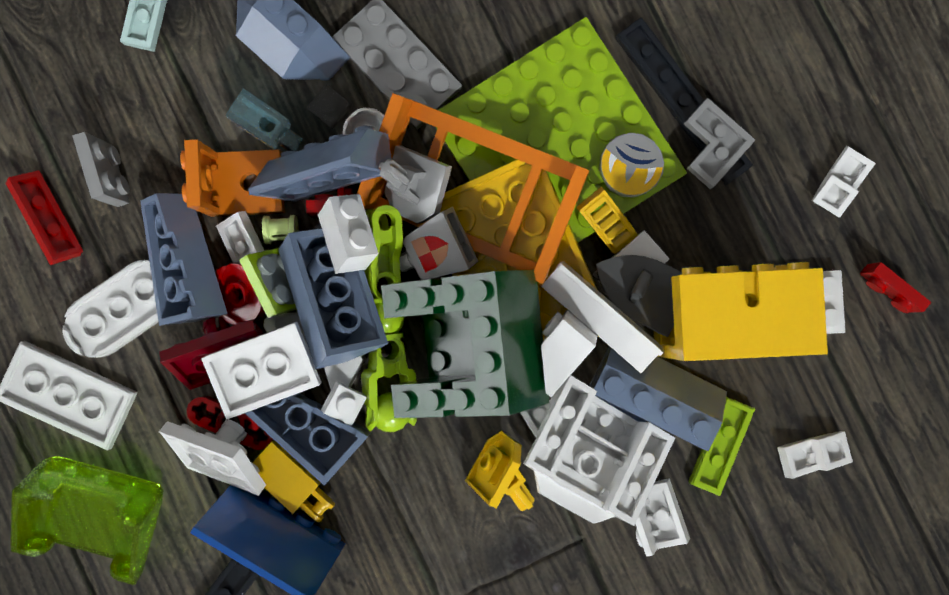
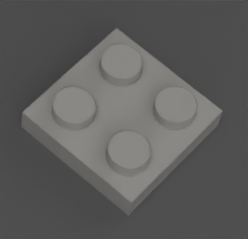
M87 132L72 135L91 198L116 207L129 204L127 194L130 192L127 180L121 175L118 164L121 163V159L117 149Z

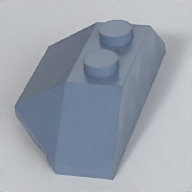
M237 0V38L282 79L330 80L349 60L348 54L328 32L294 0Z

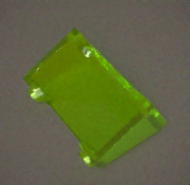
M58 456L46 458L12 490L11 552L36 557L47 553L55 543L112 558L110 575L120 582L135 585L144 570L163 502V488L149 480Z

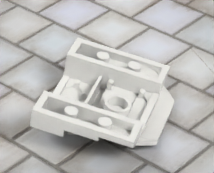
M570 375L552 396L549 403L551 406L537 431L538 435L523 464L534 470L538 493L591 523H598L612 517H617L634 526L675 437L649 422L636 421L596 397L597 391Z

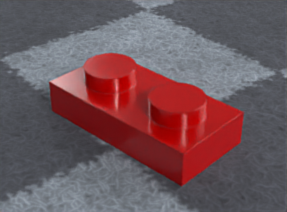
M882 262L867 264L860 272V275L868 280L866 284L872 290L887 295L892 299L891 304L903 313L924 312L931 304L930 300Z

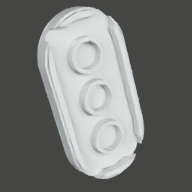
M139 260L127 265L76 300L67 309L64 316L66 319L65 325H63V336L67 345L75 353L96 358L109 356L158 323L150 262L148 260Z

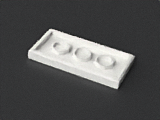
M20 341L0 384V402L105 450L112 449L138 393L26 341Z

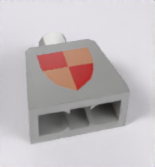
M453 206L440 212L403 238V244L407 251L400 253V270L407 272L415 268L422 280L466 271L479 262Z

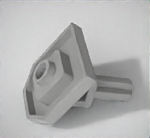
M395 146L393 158H388L385 163L380 162L378 168L381 170L380 176L387 181L384 192L390 206L395 207L402 217L417 224L424 223L440 213L452 166L404 146Z

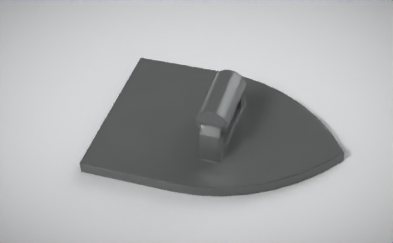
M637 255L618 256L597 263L596 270L600 284L610 301L632 320L668 338L674 327L671 277L682 275V272L658 260Z

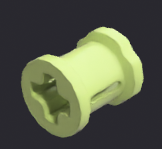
M296 215L278 219L263 216L262 235L265 244H271L275 240H284L288 233L299 232Z

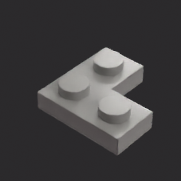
M709 98L684 123L687 128L707 144L687 169L711 189L755 141L751 135Z

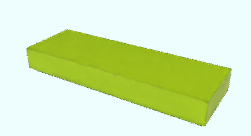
M726 397L721 427L709 452L701 449L688 483L715 495H721L755 408Z

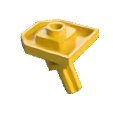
M502 431L486 441L465 482L491 507L497 509L504 494L511 497L519 510H529L533 507L534 497L524 485L526 480L518 470L521 465L522 445Z

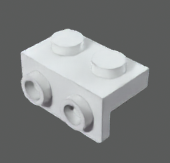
M670 478L655 481L635 523L637 527L636 539L639 546L644 548L646 556L654 555L657 549L687 544L690 540Z

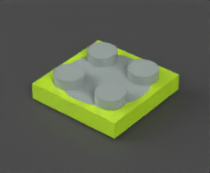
M279 248L248 254L239 259L268 318L296 310L279 254Z

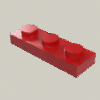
M40 171L8 177L5 184L49 264L53 265L79 257L83 253V249Z

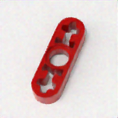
M210 396L193 399L187 407L188 419L197 426L217 433L224 423L225 415L223 410L216 419V417L211 415L200 418V411L196 409L197 406L206 403L207 411L214 414L218 413L222 409L219 401ZM245 413L237 416L240 420V425L245 430L247 426L255 431L261 429ZM264 431L268 439H264L259 443L256 441L258 437L256 434L247 432V436L240 444L255 450H263L274 439Z

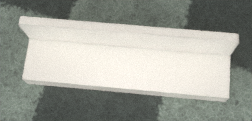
M560 262L555 271L542 284L541 287L640 373L658 355L661 356L664 353L663 347L566 262Z

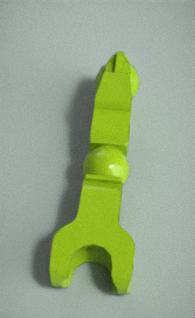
M382 205L375 209L365 210L379 254L364 272L387 341L392 345V351L387 357L382 356L381 348L369 352L368 369L363 370L361 374L362 393L367 397L364 405L366 406L365 426L368 431L371 432L376 426L383 432H396L403 429L407 423L415 426L417 418H394L392 392L382 394L377 398V380L383 376L391 378L393 375L399 374L400 383L416 380V373L413 369L408 368L404 344L400 340L403 337V333L399 331L403 326L405 317L384 319L382 294L377 290V282L381 277L385 278L388 284L401 283L402 218L400 212L395 207ZM386 214L389 215L392 221L390 227L388 225V219Z

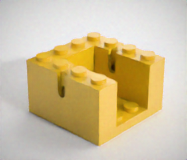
M809 262L787 263V265L775 267L774 264L752 265V272H742V270H739L738 265L717 267V273L703 272V267L682 268V275L671 277L674 327L668 338L654 331V340L664 349V353L657 357L680 361L828 354L823 268L809 269Z

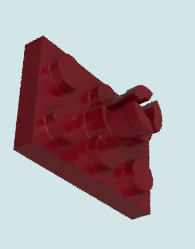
M215 317L210 318L202 325L204 336L185 343H178L171 348L159 351L160 363L189 390L209 384L211 381L201 358L264 334L253 319L239 322L229 327V323L224 321L222 317H219V327L216 328Z

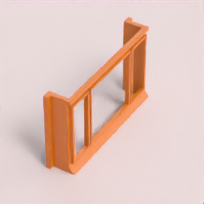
M392 93L379 129L380 132L387 133L389 136L391 159L393 158L395 146H401L410 118L412 117L438 128L428 153L430 158L438 160L446 136L450 132L532 165L501 247L469 233H466V236L474 251L519 270H534L536 282L544 284L590 170ZM543 169L568 179L570 182L538 262L510 250ZM376 177L360 183L357 194H360L365 209H375L382 205H390L387 199L382 198L387 183L383 177ZM401 216V218H402L403 221L408 222V223H410V224H412V225H415V226H417V227H420L421 225L424 224V223H418V224H417V223H415V222H413V221H411V220H409V219H406V218H404V217Z

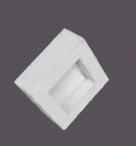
M336 381L321 411L352 426L367 397L363 393Z

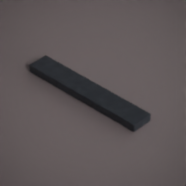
M640 17L617 34L615 39L701 152L707 144L687 128L684 123L705 100L643 18ZM744 153L721 180L725 185H728L754 165Z

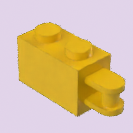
M275 440L254 460L253 464L259 468L260 472L258 474L266 484L264 488L292 514L300 507L312 519L321 522L324 518L323 513L328 508L332 509L335 506L334 501L318 487L321 482ZM311 494L318 499L314 506L307 500Z

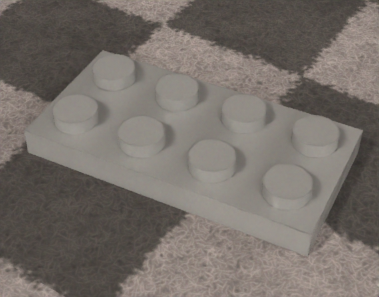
M372 0L332 36L348 54L350 59L389 100L392 93L439 110L462 89L460 82L383 0ZM412 117L409 121L417 130L424 124V122Z

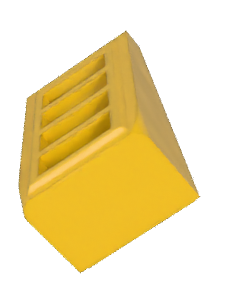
M602 186L576 207L613 254L619 252L638 235ZM604 202L606 203V204H605L604 206H602L599 210H597L594 214L590 215L594 210H596V209H597L599 206H601Z

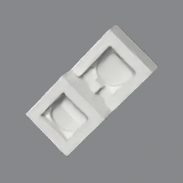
M846 146L822 181L812 201L840 218L858 194L857 188L876 163Z
M845 431L820 435L777 447L785 478L793 479L817 470L828 471L853 462Z

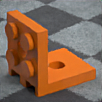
M198 139L184 140L185 150L181 151L180 160L182 168L186 173V183L182 185V197L184 202L187 203L188 208L211 217L232 216L241 211H246L247 215L285 213L284 200L249 195V191H246L244 188V180L247 176H258L268 161L281 157L282 151L280 149L216 152Z

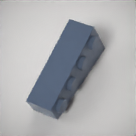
M156 193L140 200L159 326L196 322L228 314L197 211L187 207L182 194Z
M301 393L245 413L323 485L333 477L372 433V431L369 432L368 429L355 422L351 426L324 414L321 411L323 405Z

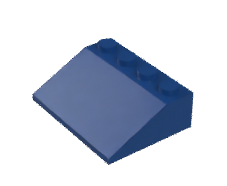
M232 485L227 488L190 532L291 595H315L346 544L341 541V536L337 532L325 528V530L314 524V519L303 512H294L292 514L275 497H269L262 492L258 496Z

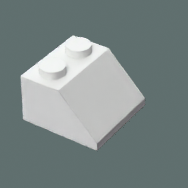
M569 310L563 315L557 312L542 332L546 336L541 344L545 391L550 397L554 395L595 348L598 335Z

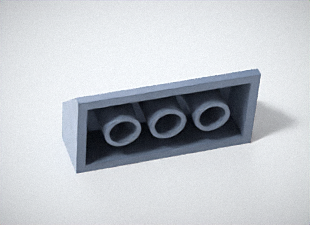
M360 126L355 128L352 134L333 135L329 137L328 142L310 143L304 146V150L283 152L281 157L267 162L248 188L249 195L295 202L380 177L379 163H385L388 158L391 159L389 136L387 133L374 130L372 126Z
M322 229L288 233L279 248V254L315 369L345 363L387 345L388 341L364 270L335 274Z
M608 346L589 385L597 391L595 396L708 452L723 422L727 391L659 357H656L640 373L614 349Z

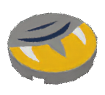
M627 133L617 136L607 144L600 156L599 171L610 191L619 196L633 198L646 194L657 185L663 175L664 160L661 150L653 140L643 134Z

